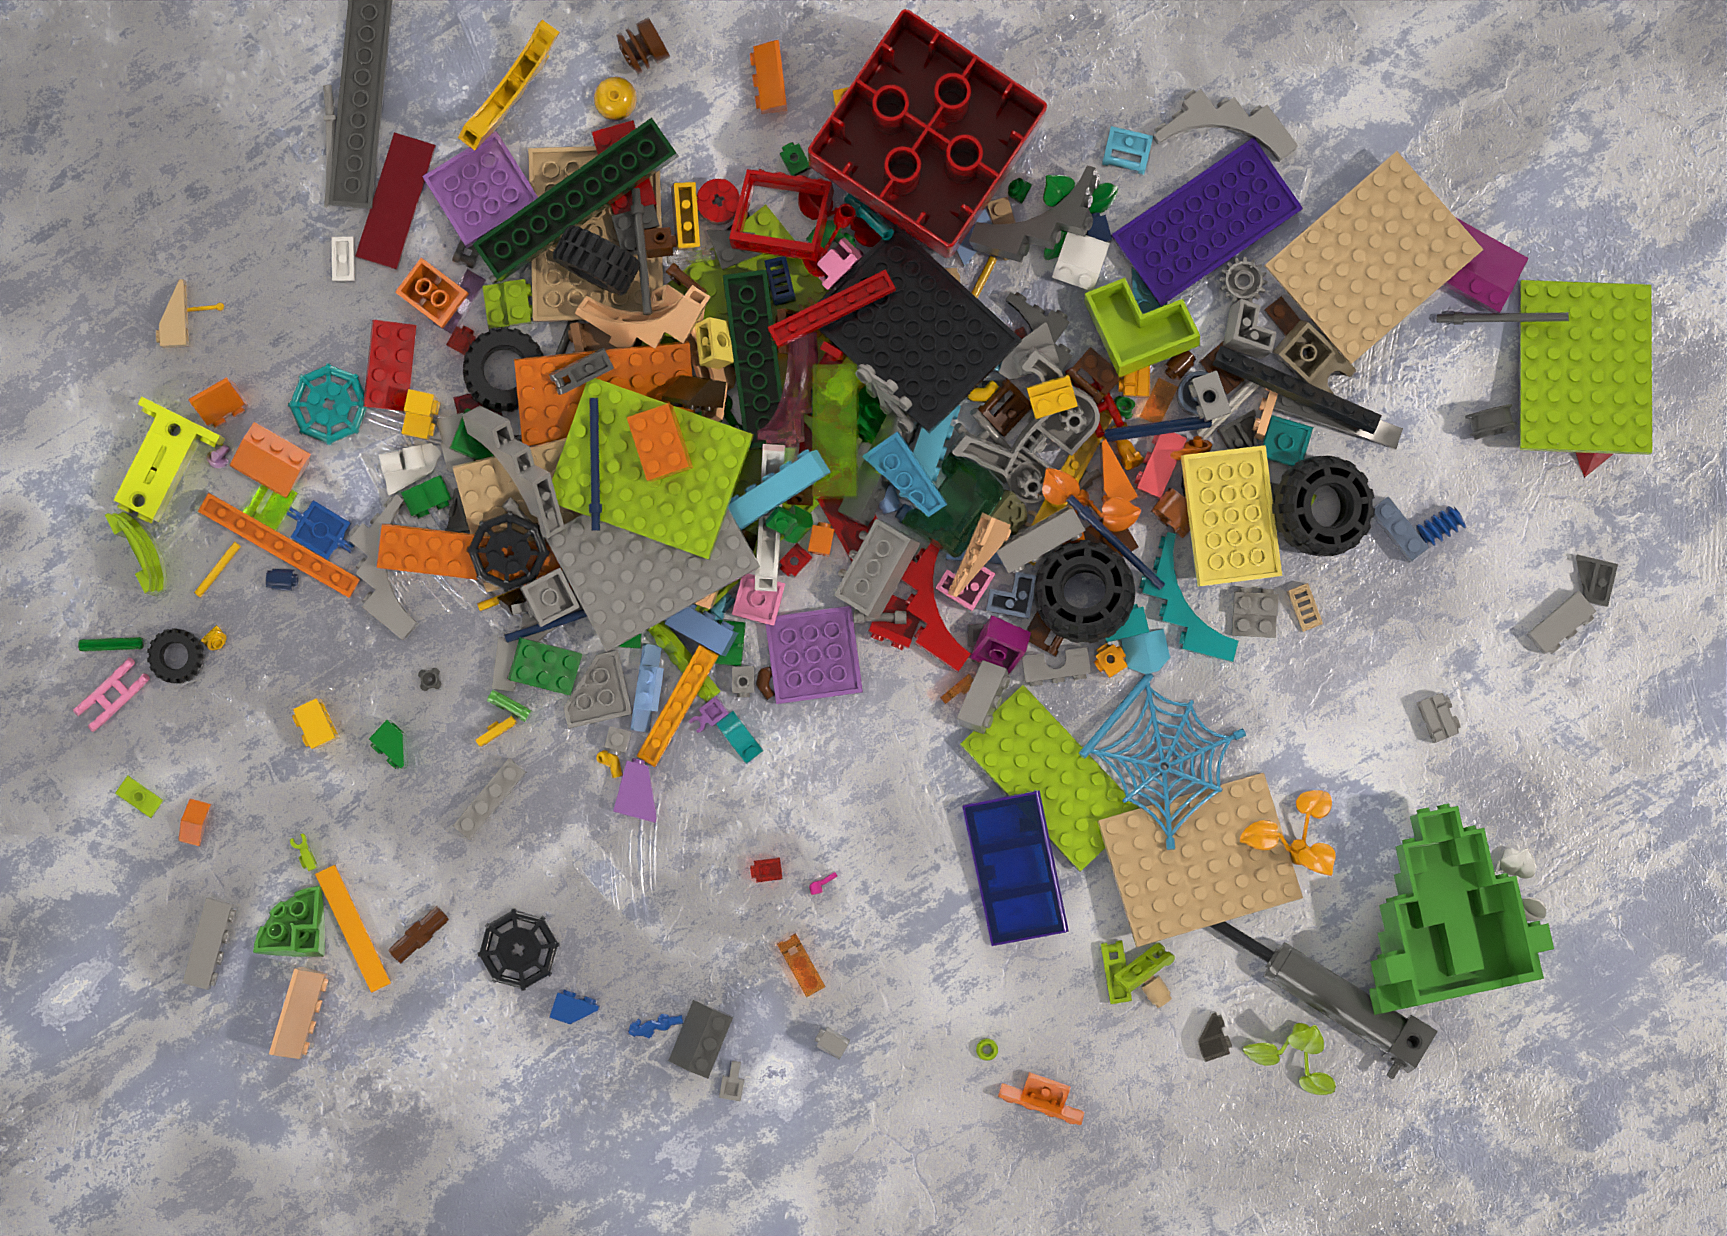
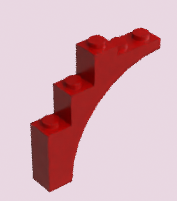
M941 527L939 531L934 529L928 538V541L931 543L926 549L922 547L915 557L918 560L917 563L911 560L900 581L917 592L916 595L911 593L905 602L908 606L906 611L927 625L925 628L921 626L914 635L917 639L915 644L958 673L971 653L962 647L947 630L934 598L933 576L935 562L939 549L948 534Z

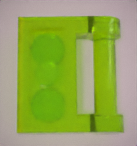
M261 484L249 506H246L243 512L277 531L299 493L292 490L286 499L273 491L261 514L256 512V509L269 489Z

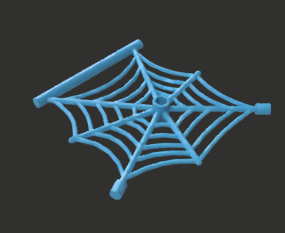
M1149 673L1141 678L1082 748L1079 755L1085 759L1092 753L1108 763L1117 773L1126 795L1123 802L1130 801L1149 813L1162 827L1168 837L1166 838L1167 850H1175V839L1172 838L1175 832L1194 811L1218 792H1222L1223 789L1220 787V769L1224 754L1233 739H1241L1246 736L1243 728L1233 732L1231 736L1217 734L1210 730L1198 719L1193 708V700H1190L1189 703H1180L1164 698L1150 687V681L1154 676ZM1146 687L1147 696L1145 704L1132 729L1112 745L1101 750L1094 749ZM1152 693L1169 704L1187 706L1185 713H1172L1155 706ZM1149 703L1151 718L1140 737L1123 750L1115 753L1105 752L1125 741L1135 731ZM1155 710L1166 715L1180 717L1182 720L1179 725L1167 724L1156 718ZM1190 711L1195 721L1205 731L1224 739L1214 743L1200 737L1190 725L1188 719ZM1153 723V736L1149 744L1141 752L1131 757L1120 755L1140 743ZM1185 723L1197 739L1210 745L1202 748L1190 741L1183 731ZM1158 724L1177 729L1175 736L1159 732ZM1180 734L1188 744L1198 750L1189 753L1183 749L1178 742ZM1160 736L1173 739L1171 746H1162ZM1156 738L1157 748L1153 753L1143 760L1135 759L1143 755L1152 746ZM1226 743L1221 751L1217 765L1216 786L1212 780V759L1216 747ZM1176 745L1180 749V751L1186 754L1185 756L1182 757L1177 753V751L1175 750ZM1163 750H1168V753L1164 759ZM1211 750L1208 762L1209 782H1206L1204 776L1205 752ZM1157 752L1159 753V764L1148 762ZM1172 753H1174V755L1179 758L1172 762H1169ZM1201 754V779H1198L1194 771V757ZM1106 757L1117 759L1126 768L1134 786V790L1131 793L1128 792L1120 771ZM1190 759L1192 776L1185 774L1183 771V762ZM1124 761L1131 762L1138 770L1142 780L1139 786H1137L1132 771ZM1137 764L1142 765L1147 771L1149 777L1146 780ZM1179 764V771L1171 767ZM1165 765L1167 770H1162L1160 766ZM1148 767L1156 768V771L1152 774ZM1169 772L1180 776L1168 787L1167 774ZM1158 775H1161V776H1162V781H1161L1160 779L1156 778V777H1157ZM1183 779L1192 781L1169 800L1168 793L1175 784ZM1152 780L1158 782L1163 787L1164 795L1148 786V784ZM1196 783L1204 786L1185 801L1172 817L1170 816V804L1181 793ZM1146 788L1161 797L1165 803V811L1160 804L1141 792V790ZM1207 788L1215 790L1193 807L1172 830L1171 822L1184 807ZM1139 794L1158 807L1166 818L1167 829L1151 810L1132 799V797Z

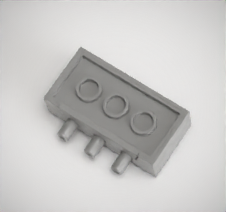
M876 519L868 533L864 530L860 532L859 538L864 541L859 551L851 550L849 552V557L853 561L848 571L841 569L838 572V576L843 580L834 596L865 615L879 619L916 553L920 542L887 522Z

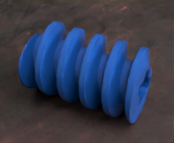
M1450 506L1446 507V513L1442 510L1439 511V518L1435 515L1431 516L1432 523L1427 519L1424 520V527L1420 524L1416 525L1418 534L1427 545L1430 542L1433 546H1436V538L1441 542L1444 541V533L1451 537V529L1458 533L1457 525L1466 528V524L1456 507L1454 509Z

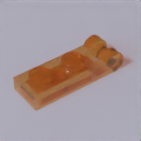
M795 933L790 936L789 940L777 943V946L807 998L826 986ZM796 946L798 952L790 955L788 950Z

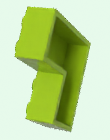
M1126 278L1085 293L1084 304L1119 378L1200 346L1199 331L1183 299L1142 314Z

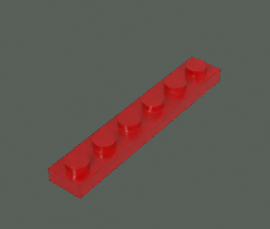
M885 269L769 326L768 331L777 348H780L896 291V288Z

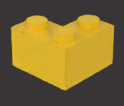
M408 389L404 407L406 414L401 432L402 435L428 441L430 436H434L436 424L433 423L434 415L439 414L441 405L434 394Z

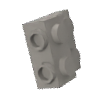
M557 568L520 587L539 627L580 607L578 604L579 600L574 590H571L568 584L569 581L561 568Z
M1239 588V592H1234L1231 636L1276 638L1279 594H1274V589H1261V593H1252V588Z

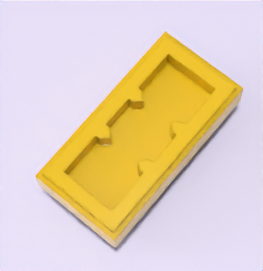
M510 716L500 724L498 721L492 723L487 727L488 732L476 739L477 744L481 747L488 744L517 724L514 716Z

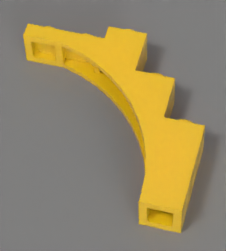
M544 20L537 24L531 38L517 60L488 99L464 124L458 139L475 151L502 124L507 112L522 97L529 82L543 69L549 58L548 54L560 33Z

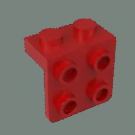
M892 595L882 613L906 611L908 607L905 604L906 600ZM907 612L906 624L872 621L868 632L872 633L871 638L881 642L884 639L891 641L892 647L903 651L904 647L909 648L920 620Z

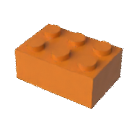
M668 403L627 417L647 481L654 482L693 468L673 405Z

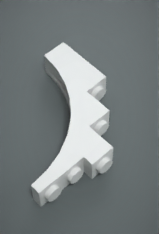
M763 444L761 483H763L762 478L772 472L777 474L781 471L779 467L784 464L785 445ZM775 509L759 518L756 559L760 567L755 571V590L777 592L781 533L767 527L765 522Z

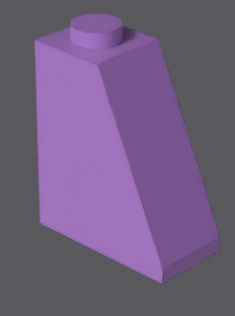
M632 758V762L626 761L613 812L656 823L657 813L649 766L644 765V760Z

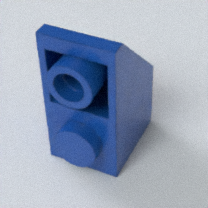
M564 989L563 993H557L549 1018L572 1024L598 1011L600 1005L596 1004V999L584 996V999L575 997V992Z

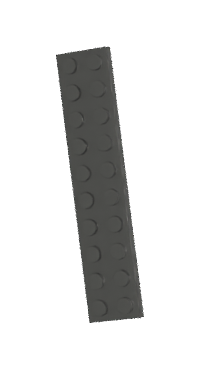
M348 0L328 203L331 206L372 209L393 0Z

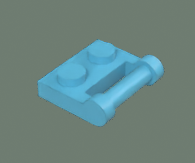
M1111 126L1102 165L1127 168L1144 175L1153 136ZM1115 150L1140 156L1141 161L1139 163L1113 157L1111 152Z

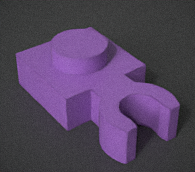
M715 696L698 709L702 715L692 717L689 723L691 724L698 720L701 726L696 732L699 733L706 728V723H709L712 727L730 712L721 700Z

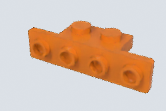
M1031 1072L1028 1074L1023 1090L1004 1083L1001 1084L998 1097L1006 1102H1014L1024 1106L1026 1109L1043 1112L1049 1117L1063 1119L1069 1124L1081 1125L1083 1122L1084 1111L1065 1105L1071 1086Z

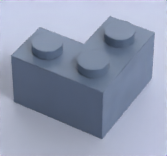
M1022 572L1015 573L1011 593L990 589L986 611L1029 620L1036 575Z

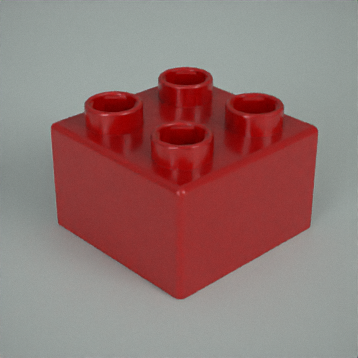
M903 9L809 145V166L942 257L951 258L1043 124L1047 103L912 11Z

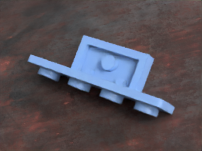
M643 644L631 721V730L648 733L652 711L658 712L664 668L659 667L662 648L657 645Z

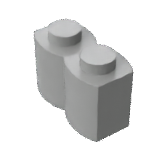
M826 1027L825 1030L820 1029L815 1041L818 1042L816 1047L840 1060L850 1039Z

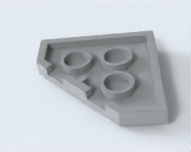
M618 650L598 654L593 659L563 707L568 729L632 714Z

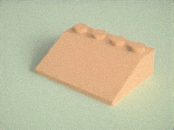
M303 966L294 969L269 1051L270 1055L301 1059L303 1055H307L310 1043L307 1042L309 1033H314L316 1021H313L315 1013L320 1012L323 1003L319 999L322 991L326 992L329 979H326L327 973Z

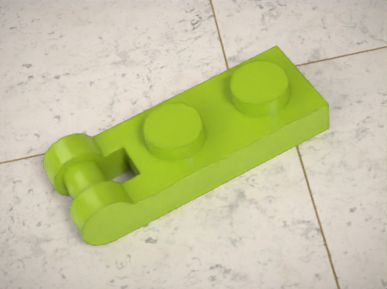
M1122 940L1108 945L1107 943H1101L1110 1004L1132 1001L1131 993L1125 991L1114 980V975L1126 967ZM1117 952L1118 958L1110 960L1109 953Z
M1156 943L1114 975V980L1125 991L1131 993L1164 966L1171 965L1175 960V956L1171 952L1165 951V947L1161 943Z

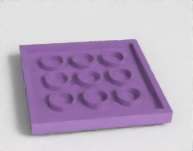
M497 131L492 133L475 151L469 147L422 176L466 248L472 246L474 242L538 198Z
M851 606L779 615L776 617L774 626L765 624L776 704L863 693Z

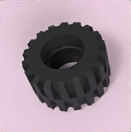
M172 628L158 633L156 638L151 640L150 649H147V653H149L147 662L150 664V670L155 673L157 678L165 682L181 684L191 681L194 676L200 673L199 670L204 665L202 664L203 659H205V654H203L204 647L200 644V640L191 632L182 629ZM173 643L182 644L188 652L187 662L180 669L168 667L164 660L165 650Z

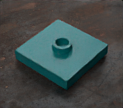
M1271 415L1262 446L1266 445L1267 460L1293 467L1294 463L1305 458L1314 427Z

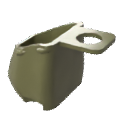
M977 481L968 491L967 498L980 509L977 515L978 519H980L982 513L1004 521L1011 525L1009 528L1011 529L1010 535H1016L1021 526L1027 522L1026 506L1024 502L1017 498L1014 492L1003 488L993 492L981 481ZM978 488L984 489L986 493L984 499L980 501L974 498V492Z

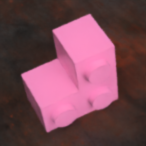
M983 566L957 597L948 594L955 574L946 570L935 589L972 612L995 576V573Z

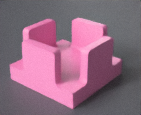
M846 238L841 239L838 242L840 245L829 250L817 263L828 275L826 277H818L827 290L832 288L865 255L860 249H856Z
M747 574L743 576L732 615L774 626L783 597L785 583L777 581V592L755 590V575Z

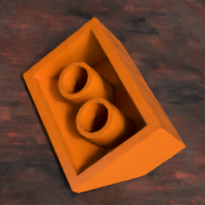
M779 40L753 46L754 52L750 53L751 66L756 65V74H752L753 85L758 87L759 95L755 96L756 109L761 108V114L787 111Z
M254 422L242 439L230 463V467L287 499L308 467L311 454Z

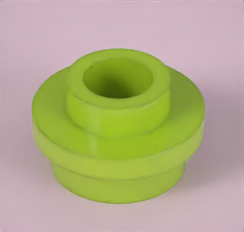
M983 1039L977 1044V1055L982 1060H992L997 1056L998 1046L991 1039ZM986 1045L991 1047V1052L988 1054L983 1052V1047Z

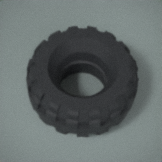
M1328 455L1313 456L1294 463L1295 465L1287 469L1281 476V482L1279 485H1276L1273 494L1275 496V503L1272 504V514L1276 516L1277 521L1275 525L1278 531L1284 535L1285 541L1291 547L1298 549L1299 552L1313 556H1335L1356 547L1362 537L1368 534L1371 528V518H1374L1375 508L1372 499L1375 497L1373 489H1370L1368 486V478L1356 468L1355 464L1340 457ZM1323 485L1333 488L1340 499L1339 516L1328 527L1320 525L1314 518L1311 510L1313 495Z
M1080 540L1077 543L1069 542L1062 545V548L1057 551H1052L1046 557L1044 563L1040 565L1034 583L1035 604L1045 625L1060 638L1063 637L1075 643L1099 642L1098 640L1114 635L1129 619L1135 602L1133 575L1124 558L1117 551L1115 552L1109 548V546L1103 543H1093L1090 540ZM1092 573L1102 579L1105 585V594L1098 604L1089 608H1077L1066 601L1064 586L1074 575Z

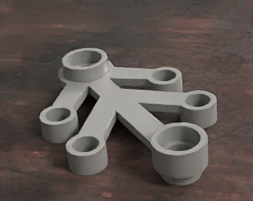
M860 364L855 374L862 383L866 384L867 393L873 398L878 395L881 410L886 414L894 411L900 418L897 421V426L902 432L909 435L916 428L917 422L910 415H905L901 409L907 411L912 406L911 401L905 396L899 399L893 395L898 390V386L893 380L889 379L885 382L875 375L876 372L870 365Z

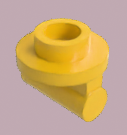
M216 625L201 641L209 650L215 651L223 647L226 642V635Z

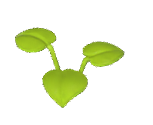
M1304 1023L1294 1024L1292 1033L1287 1036L1286 1042L1280 1050H1277V1047L1270 1043H1256L1242 1047V1051L1255 1063L1271 1066L1279 1063V1055H1282L1290 1044L1293 1048L1304 1051L1306 1076L1300 1077V1086L1305 1091L1315 1095H1328L1335 1092L1336 1082L1331 1076L1321 1072L1312 1074L1309 1072L1308 1053L1319 1054L1324 1050V1040L1316 1025L1309 1027Z

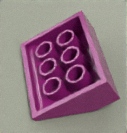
M1456 218L1484 250L1444 283L1443 286L1492 313H1500L1529 258Z

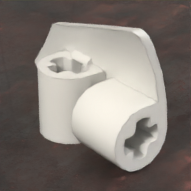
M432 443L380 454V463L385 476L388 495H392L431 474L442 451Z

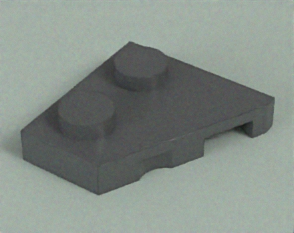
M707 230L722 270L763 254L733 249L729 240L731 231Z
M1577 554L1576 562L1585 598L1589 603L1608 607L1618 564Z

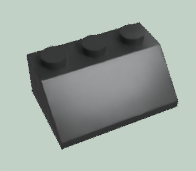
M693 1000L668 1061L708 1079L734 1016Z

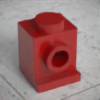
M796 543L779 561L782 565L779 569L788 577L791 574L796 577L813 557ZM792 557L798 558L799 562L797 565L790 563Z

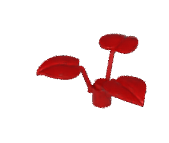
M799 192L798 205L800 211L807 218L817 220L823 196ZM832 200L828 217L834 215L833 221L836 225L834 232L825 248L820 246L817 261L802 259L808 272L815 277L828 276L817 263L827 254L840 228L848 227L850 224L851 230L855 231V239L866 247H874L882 239L862 218L855 216V210L849 204H842L839 208L836 207L832 211Z

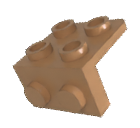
M577 322L570 324L571 330H568L570 342L574 343L575 351L573 353L597 351L601 348L605 350L617 349V347L609 343L611 336L591 323L582 324Z

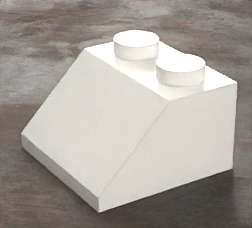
M1067 232L1052 278L1090 291L1094 290L1110 243L1087 235L1084 237Z

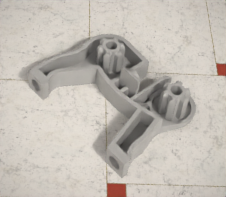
M1033 346L1019 362V365L1025 371L1037 374L1041 383L1063 377L1060 368ZM1072 385L1078 407L1038 419H1032L1020 433L1011 449L963 431L951 445L950 450L956 456L971 458L981 466L1001 473L1005 476L1010 491L1014 492L1019 500L1024 503H1036L1045 498L1042 486L1046 468L1055 469L1036 452L1041 453L1047 445L1045 441L1048 437L1072 456L1097 429L1100 420L1099 410L1093 399L1085 391Z

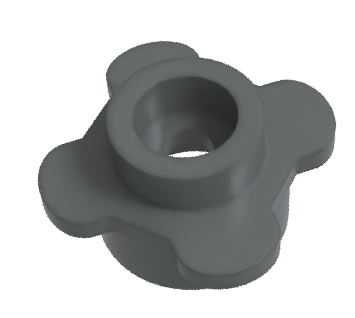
M432 668V670L419 671L418 676L421 678L420 688L423 691H427L429 688L439 689L442 683L439 681L438 676L440 674L439 669Z

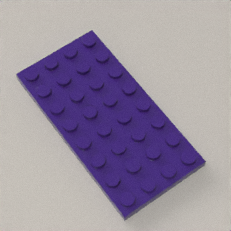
M1253 137L1111 234V237L1161 307L1300 212L1303 207Z

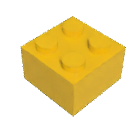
M313 699L293 709L295 714L292 715L296 726L301 727L304 732L301 737L306 747L319 749L340 739L322 699Z

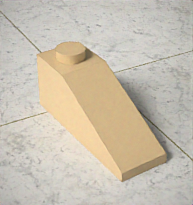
M184 279L178 280L159 323V330H156V342L160 343L162 348L189 347L187 284Z

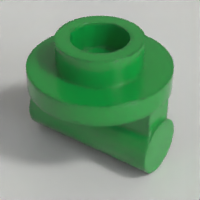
M1017 178L1010 182L1008 195L1015 199L1016 202L1022 204L1032 184L1022 178Z

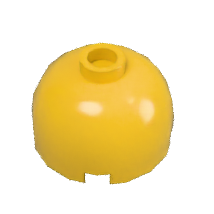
M609 77L601 81L594 93V104L599 114L604 118L623 120L629 117L636 108V90L626 79Z

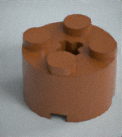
M1168 488L1154 505L1151 512L1158 517V520L1166 527L1170 526L1178 536L1184 538L1190 532L1187 501L1176 490Z

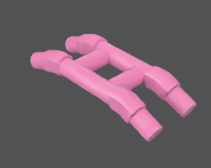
M129 657L94 692L73 709V712L80 716L96 701L105 709L88 725L92 732L106 723L111 716L150 680V677L143 673L128 689L119 679L135 664L132 658ZM112 686L121 694L113 704L103 695Z

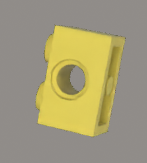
M709 317L696 323L695 331L700 365L721 369L733 363L729 321Z

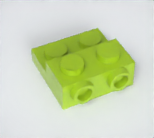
M525 279L483 286L488 329L532 324L533 305H529L532 289L531 284H527Z

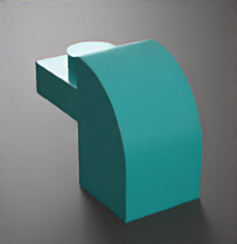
M734 711L716 723L746 764L764 751Z

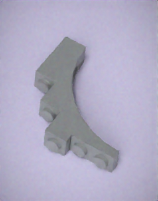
M1193 89L1184 96L1185 101L1182 104L1186 111L1179 110L1172 116L1173 121L1167 125L1165 122L1154 129L1156 133L1153 135V139L1159 144L1169 137L1187 130L1205 127L1223 128L1239 132L1250 138L1254 137L1279 162L1298 148L1297 143L1268 105L1263 108L1259 105L1250 112L1252 116L1249 117L1235 97L1230 100L1226 97L1217 104L1218 109H1216L1202 89L1197 92Z
M396 495L395 497L391 496L383 505L385 510L381 514L377 513L370 521L372 526L370 528L363 523L360 526L357 524L349 533L351 536L349 541L369 556L367 559L363 558L357 564L356 569L358 571L355 573L375 589L373 593L370 591L364 597L362 602L365 604L362 608L405 641L418 623L405 611L397 599L390 583L388 570L377 568L382 523L393 525L396 515L405 503L400 496Z
M578 602L580 607L570 613L582 610L583 607L581 603ZM523 613L521 629L538 624L535 617L529 618V613ZM558 627L524 638L540 642L548 633ZM504 635L503 637H498L492 689L515 692L517 682L510 681L508 676L519 639L507 643Z

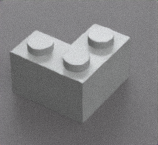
M1240 299L1230 306L1223 347L1259 359H1263L1273 352L1276 332L1257 326L1261 305Z

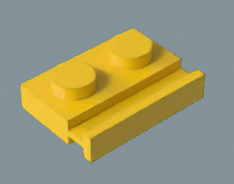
M1069 375L1026 387L1035 419L1078 407Z

